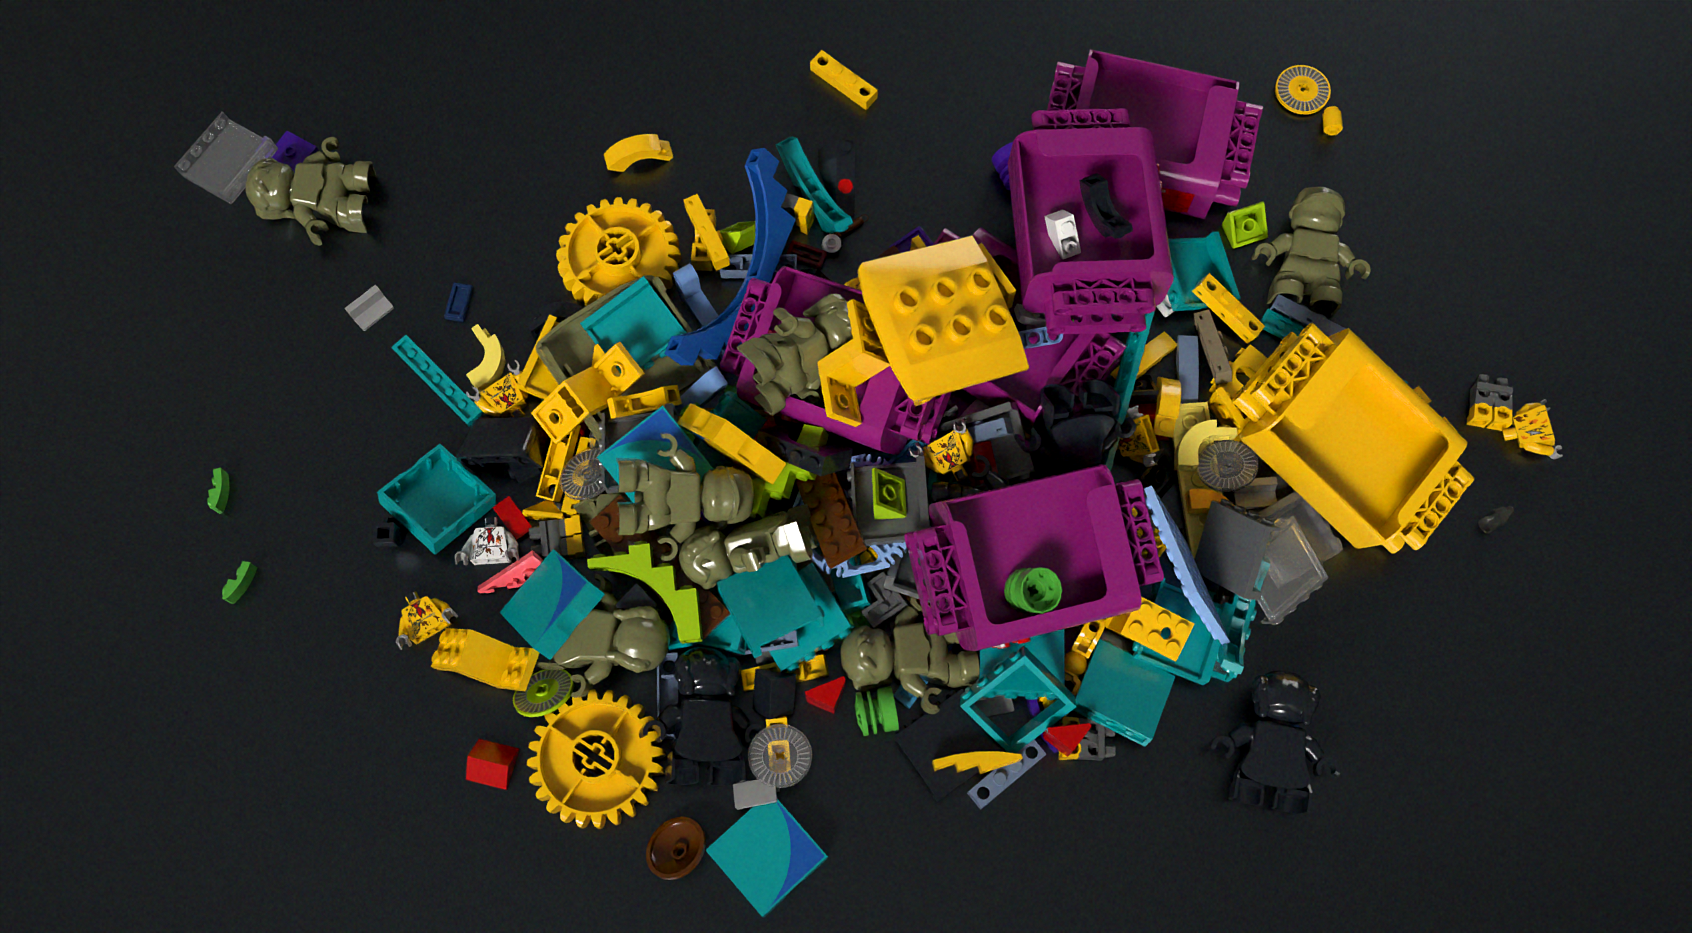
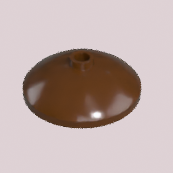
M676 817L664 822L653 833L647 845L646 861L649 869L656 876L665 880L678 879L690 873L698 865L705 851L706 837L704 830L695 820L688 817Z

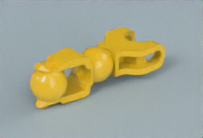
M1103 619L1083 624L1070 652L1064 655L1065 681H1071L1074 684L1071 691L1074 696H1076L1081 683L1079 676L1083 675L1086 671L1087 660L1105 629ZM1089 626H1094L1096 632H1092ZM1038 697L1037 699L1038 703L1042 702L1044 709L1056 701L1047 700V697Z

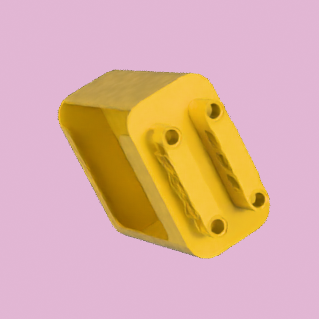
M1312 322L1300 332L1299 336L1294 332H1290L1283 338L1280 345L1262 364L1243 389L1232 399V402L1251 419L1241 431L1240 439L1355 548L1360 549L1383 545L1393 554L1399 551L1406 542L1413 550H1418L1427 542L1432 532L1452 509L1466 488L1474 481V477L1457 461L1467 447V441L1349 328L1327 337Z

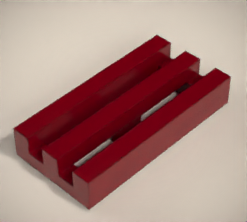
M794 240L791 241L786 253L797 254V263L819 270L822 269L828 254L825 250ZM796 247V248H799V249H802V250H805V251H808V252H811V253L820 255L821 258H820V257H817V256H814V255H811L810 253L802 252V251H799V250H796V249H793V248Z

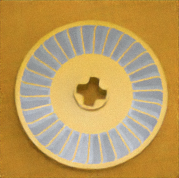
M1295 65L1285 69L1279 75L1275 84V94L1279 102L1286 109L1297 114L1318 112L1327 104L1330 98L1331 88L1327 78L1319 70L1310 66Z

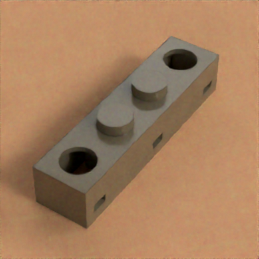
M1209 310L1194 313L1195 327L1216 385L1231 382L1232 370L1227 359L1229 354L1227 347L1222 346L1223 337L1221 331H1217Z

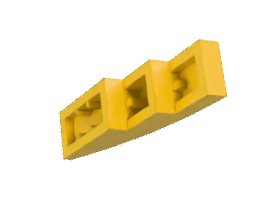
M1165 331L1145 345L1136 379L1144 375L1149 368L1160 362L1165 355L1177 347V343ZM1120 366L1111 372L1115 379L1117 378Z
M818 655L808 662L804 660L798 664L800 666L798 669L791 672L797 674L796 683L829 676L826 655ZM776 662L741 670L744 691L754 690L755 669L782 672Z
M1000 751L970 752L935 759L932 761L934 771L955 765L957 773L978 766L980 774L1019 762L1023 758L1021 754Z

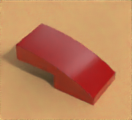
M510 496L492 507L516 540L529 532V528L532 527Z

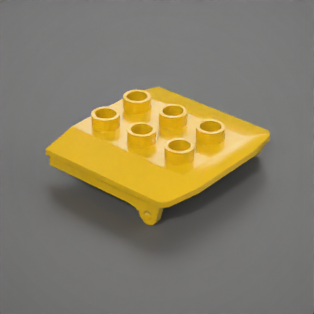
M973 236L863 262L859 266L858 277L865 305L890 366L915 406L924 404L938 395L1029 369L1019 332L991 267Z

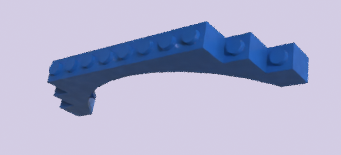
M765 148L751 150L745 164L755 207V242L746 278L736 297L725 311L712 322L693 332L671 336L664 354L680 365H694L698 355L704 359H718L721 351L726 350L750 279L757 278L770 283L782 251L786 246L789 234L793 229L796 219L781 207L788 190L773 178L779 160ZM755 304L752 305L751 312L755 310ZM747 323V324L745 325V327H744V330H745V331H746V330L748 329V327H749V324H748V323Z

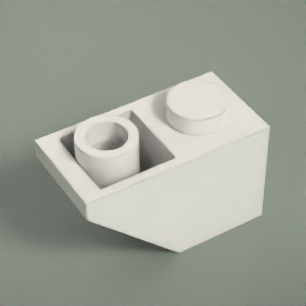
M1060 210L1044 216L1048 235L1060 258L1064 260L1080 254L1081 249L1074 215L1065 210Z

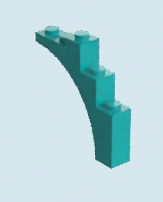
M791 136L776 144L793 185L799 187L804 199L813 201V211L822 231L834 233L847 230L848 226L853 224L851 216L840 209L824 189L806 158L798 139Z
M1264 556L1254 588L1257 590L1260 589L1270 565L1268 558ZM1229 591V596H1231L1229 604H1232L1233 607L1225 631L1230 642L1221 644L1216 661L1220 663V667L1226 672L1241 674L1244 668L1245 637L1255 600L1244 599Z

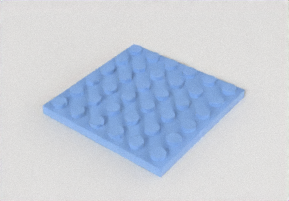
M1152 485L1145 488L1144 491L1147 495L1145 497L1146 505L1151 510L1152 520L1160 531L1158 534L1163 544L1166 545V553L1175 566L1173 569L1177 578L1182 583L1181 588L1184 595L1189 599L1192 607L1194 606L1196 613L1200 616L1208 631L1211 632L1214 640L1218 639L1222 645L1229 643L1230 640L1184 536Z

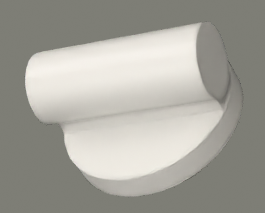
M834 234L825 236L821 244L822 250L828 253H835L842 247L840 238Z

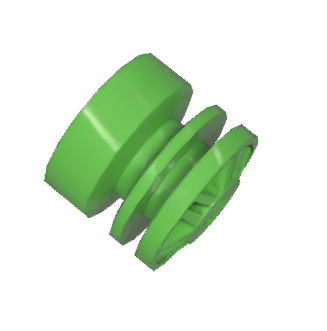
M1021 568L1009 575L1005 582L1004 593L1010 607L1017 612L1043 614L1052 611L1058 605L1061 599L1062 587L1057 575L1047 568Z
M891 686L878 688L876 699L872 698L869 690L866 691L867 700L863 701L861 692L855 693L856 718L863 736H869L868 726L870 725L872 726L873 734H877V724H882L885 732L899 730Z

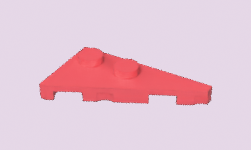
M532 550L520 558V560H517L480 584L477 592L480 594L495 592V588L505 586L508 589L521 587L542 563L543 559Z

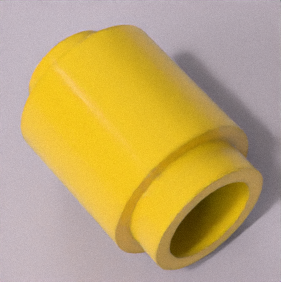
M1336 106L1327 107L1322 114L1324 132L1328 135H1337L1343 129L1341 111Z

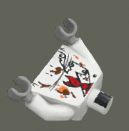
M486 517L485 528H476L474 530V534L470 535L462 550L455 554V562L458 564L459 561L463 560L464 565H468L469 558L474 565L511 563L513 557H516V560H520L518 542L512 533L507 532L504 527H497L496 517Z

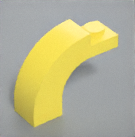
M477 324L471 329L483 345L485 355L481 364L466 375L473 386L479 390L480 394L481 391L501 378L505 367V354L496 335L491 336L486 328L482 330Z
M1207 420L1196 424L1188 430L1176 448L1174 470L1194 471L1199 465V446L1207 441H1233L1237 436V428H1231L1230 425H1220L1217 427V420Z

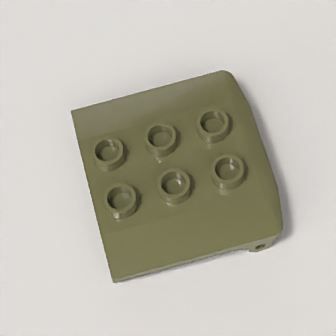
M652 275L644 276L687 333L693 332L666 293V288L661 279ZM640 278L615 288L571 315L537 342L536 352L558 385L592 366L594 346L596 344L580 323ZM699 355L694 365H680L668 356L662 359L659 357L654 361L655 364L650 369H643L645 374L621 396L647 392L664 386L678 385L681 397L696 381L709 370L717 367L713 359H704ZM609 407L584 420L598 443L599 439H602L599 421H602V413H605L608 419L611 418Z

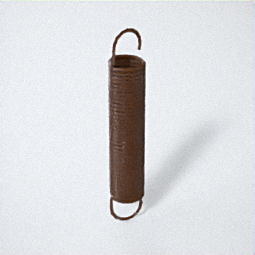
M860 216L853 220V224L849 225L847 230L843 232L837 231L832 234L840 238L864 224V221Z

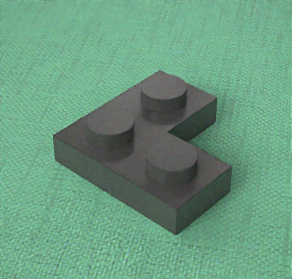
M884 572L866 583L877 601L861 611V613L873 629L907 606V603L898 592L883 588L886 580Z

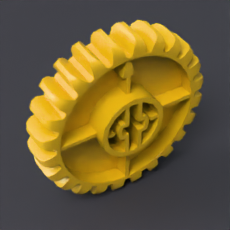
M616 197L614 204L609 205L608 200L603 199L600 201V208H596L592 204L586 206L588 214L584 215L577 212L574 215L577 224L567 223L565 226L567 235L560 236L559 244L561 248L556 252L559 261L558 271L563 278L566 289L572 291L576 301H584L585 305L588 306L615 288L646 275L659 277L666 289H671L673 286L671 277H673V272L679 269L677 263L681 260L678 236L674 233L671 222L665 221L661 211L653 212L650 204L644 203L639 208L637 199L631 198L627 204H623L622 198Z
M591 689L587 700H583L581 697H572L573 705L569 706L564 703L558 708L560 713L557 716L552 712L544 715L549 725L547 727L536 726L534 729L541 737V740L529 743L528 748L536 752L537 756L528 759L527 766L538 770L529 777V782L535 786H541L536 792V797L541 801L549 800L546 807L548 812L552 814L560 812V819L565 823H570L576 817V824L580 828H586L592 819L594 826L602 829L606 823V817L617 826L621 823V812L624 811L631 817L636 816L635 802L645 806L649 804V799L644 792L646 789L650 791H657L659 789L657 783L652 780V776L664 774V768L655 763V761L663 759L666 756V752L660 747H655V745L659 744L656 741L658 734L656 731H651L652 728L648 729L647 736L641 739L639 737V731L642 726L649 721L655 720L652 716L644 717L645 708L643 705L636 704L631 707L632 700L628 695H623L617 701L616 694L612 690H607L601 699L599 693L595 689ZM594 741H601L608 749L613 746L614 761L610 759L611 754L602 745L593 743L591 746L589 744ZM586 747L598 756H601L612 764L611 768L607 770L582 753L583 749ZM580 757L583 758L582 763L589 770L597 774H600V772L603 771L605 774H602L598 777H591L592 774L586 769L583 768L581 771L579 766Z

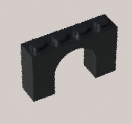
M790 423L758 430L757 443L782 461L822 477L850 468L853 448L838 442L824 446H810L798 443L796 441L803 428Z

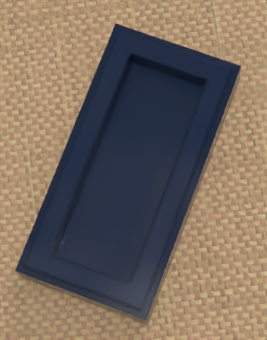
M453 283L444 314L445 319L464 322L473 292L472 285Z

